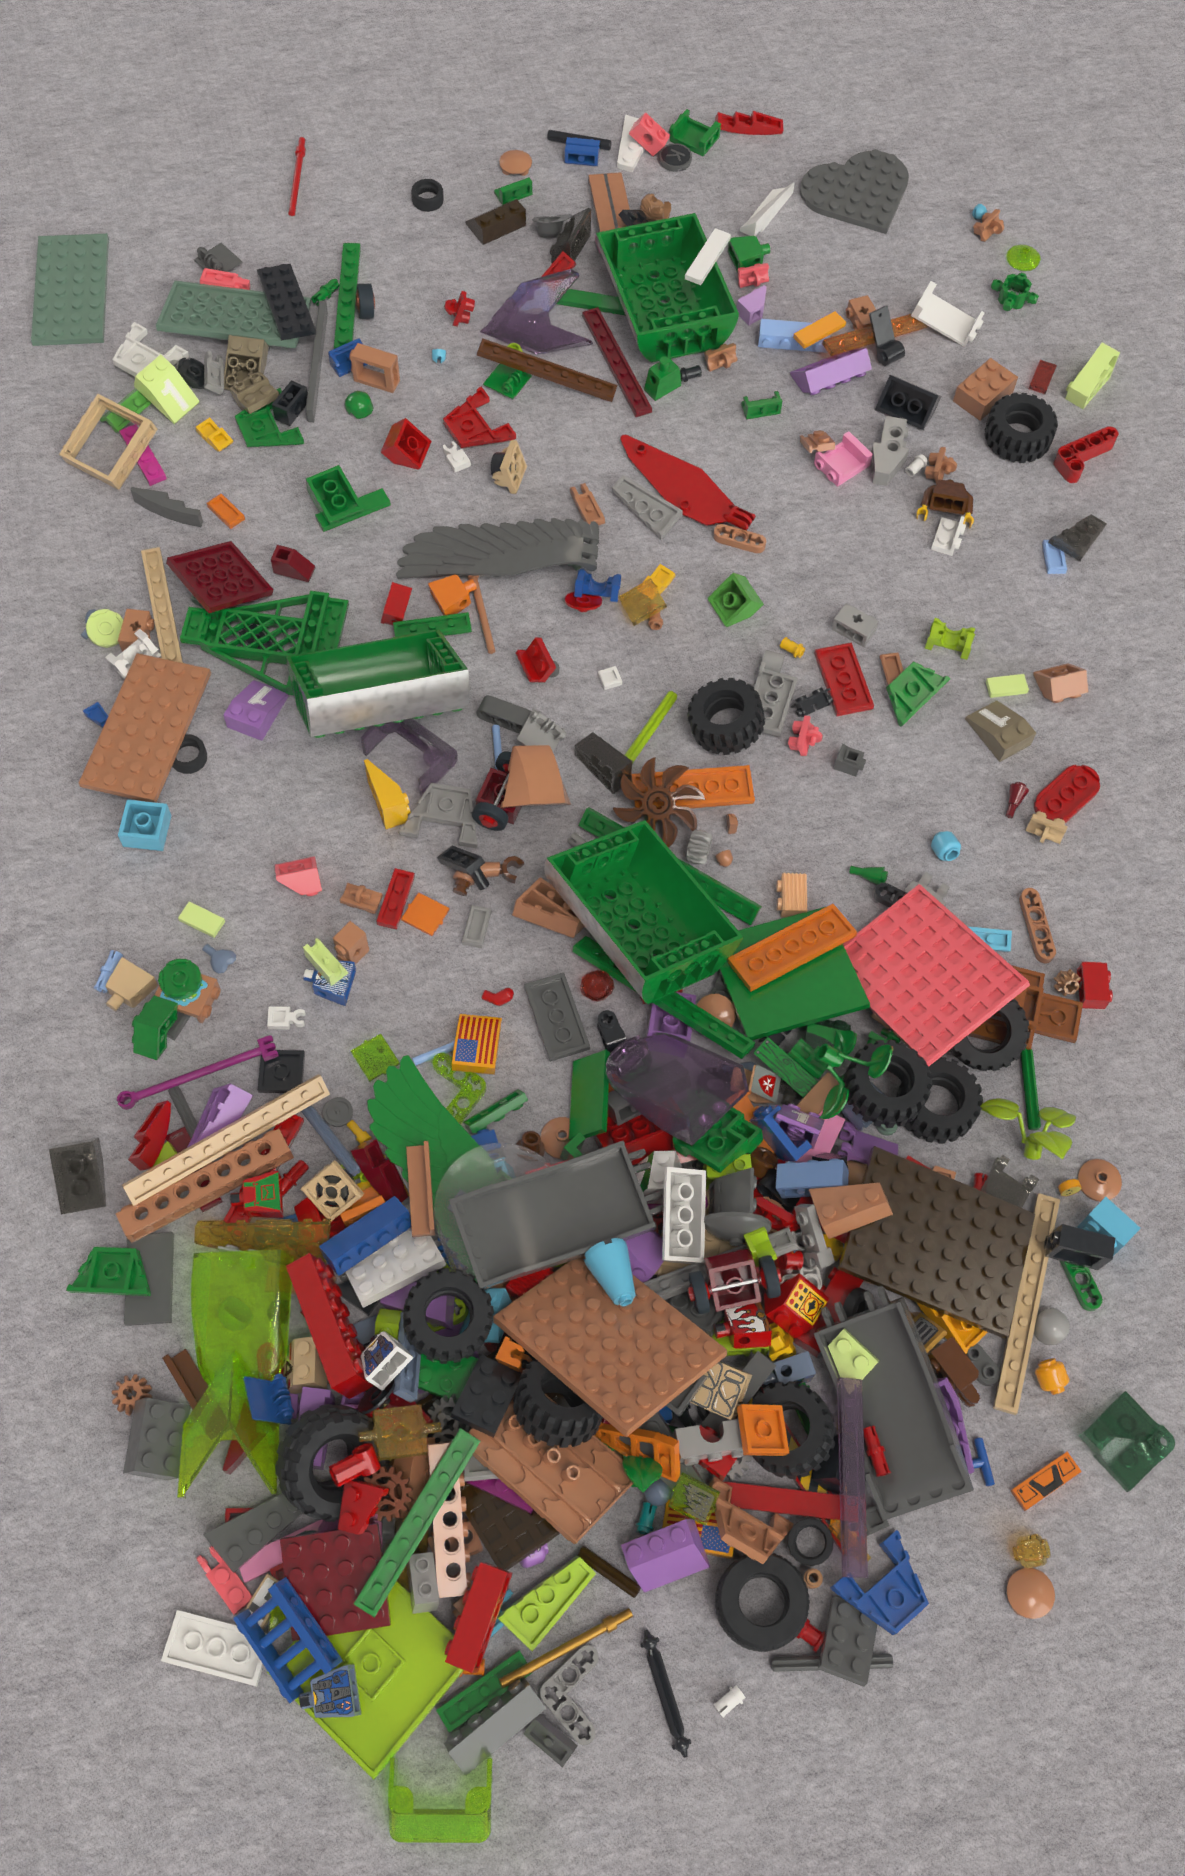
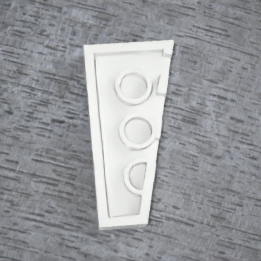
M625 115L617 168L633 172L645 149L629 135L633 124L639 118Z

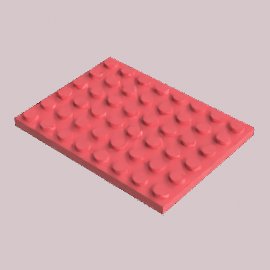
M920 884L860 930L856 937L843 944L870 1002V1009L911 1050L915 1049L918 1052L917 1056L919 1058L923 1057L928 1067L1030 986L1029 981Z

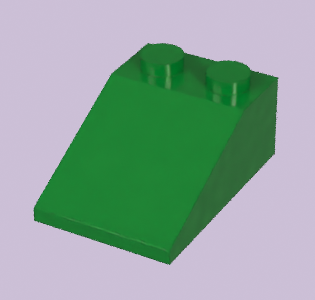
M340 465L306 478L307 491L315 506L329 524L364 510Z

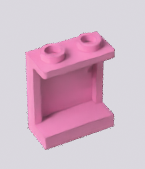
M848 431L843 434L842 442L835 446V450H828L823 454L816 452L814 464L818 470H821L827 476L829 481L838 487L868 468L873 454Z

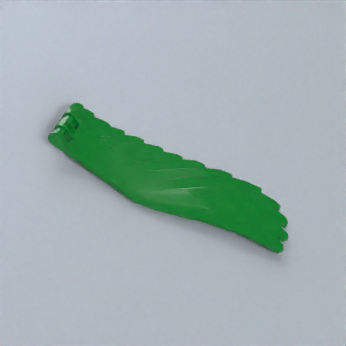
M406 1055L400 1060V1069H397L395 1066H388L386 1069V1083L379 1079L375 1081L373 1085L375 1099L367 1100L368 1111L374 1121L370 1124L369 1128L377 1140L388 1147L385 1154L391 1163L403 1168L402 1176L408 1183L406 1147L422 1146L424 1141L429 1142L434 1218L439 1222L436 1228L442 1235L450 1239L448 1245L459 1253L458 1259L469 1267L467 1273L475 1276L455 1216L448 1210L450 1206L449 1200L455 1198L461 1190L469 1193L490 1185L497 1173L491 1158L441 1104L410 1056Z

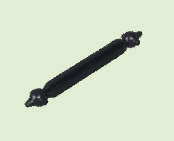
M647 1629L644 1630V1638L640 1646L648 1650V1663L671 1735L676 1739L672 1748L680 1752L685 1758L688 1757L691 1739L684 1737V1725L661 1653L656 1648L659 1638L651 1635Z

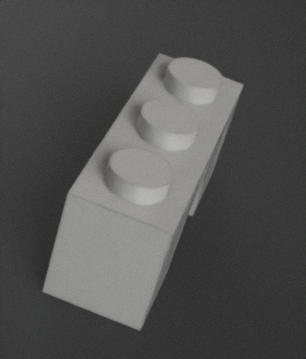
M739 1420L722 1421L719 1426L720 1440L715 1443H710L703 1439L699 1425L675 1429L672 1436L674 1439L679 1440L680 1463L685 1462V1465L689 1466L698 1464L701 1459L708 1458L709 1462L723 1459L722 1456L731 1455L732 1458L745 1456L743 1455Z

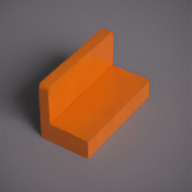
M373 1187L363 1190L364 1195L340 1214L346 1228L385 1203L382 1195L380 1196Z

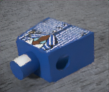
M339 961L348 971V974L332 986L318 970H305L303 979L313 983L315 995L346 1006L356 974L355 962Z

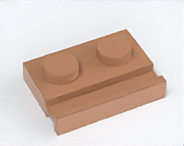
M814 431L813 434H808V437L800 435V443L809 453H812V450L817 452L835 450V442L824 431Z

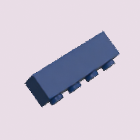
M394 1196L320 1245L319 1248L325 1261L340 1276L411 1228V1215L409 1210Z

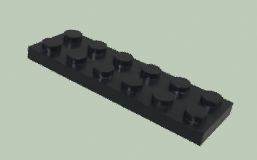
M291 263L257 269V276L281 341L316 335L315 326Z

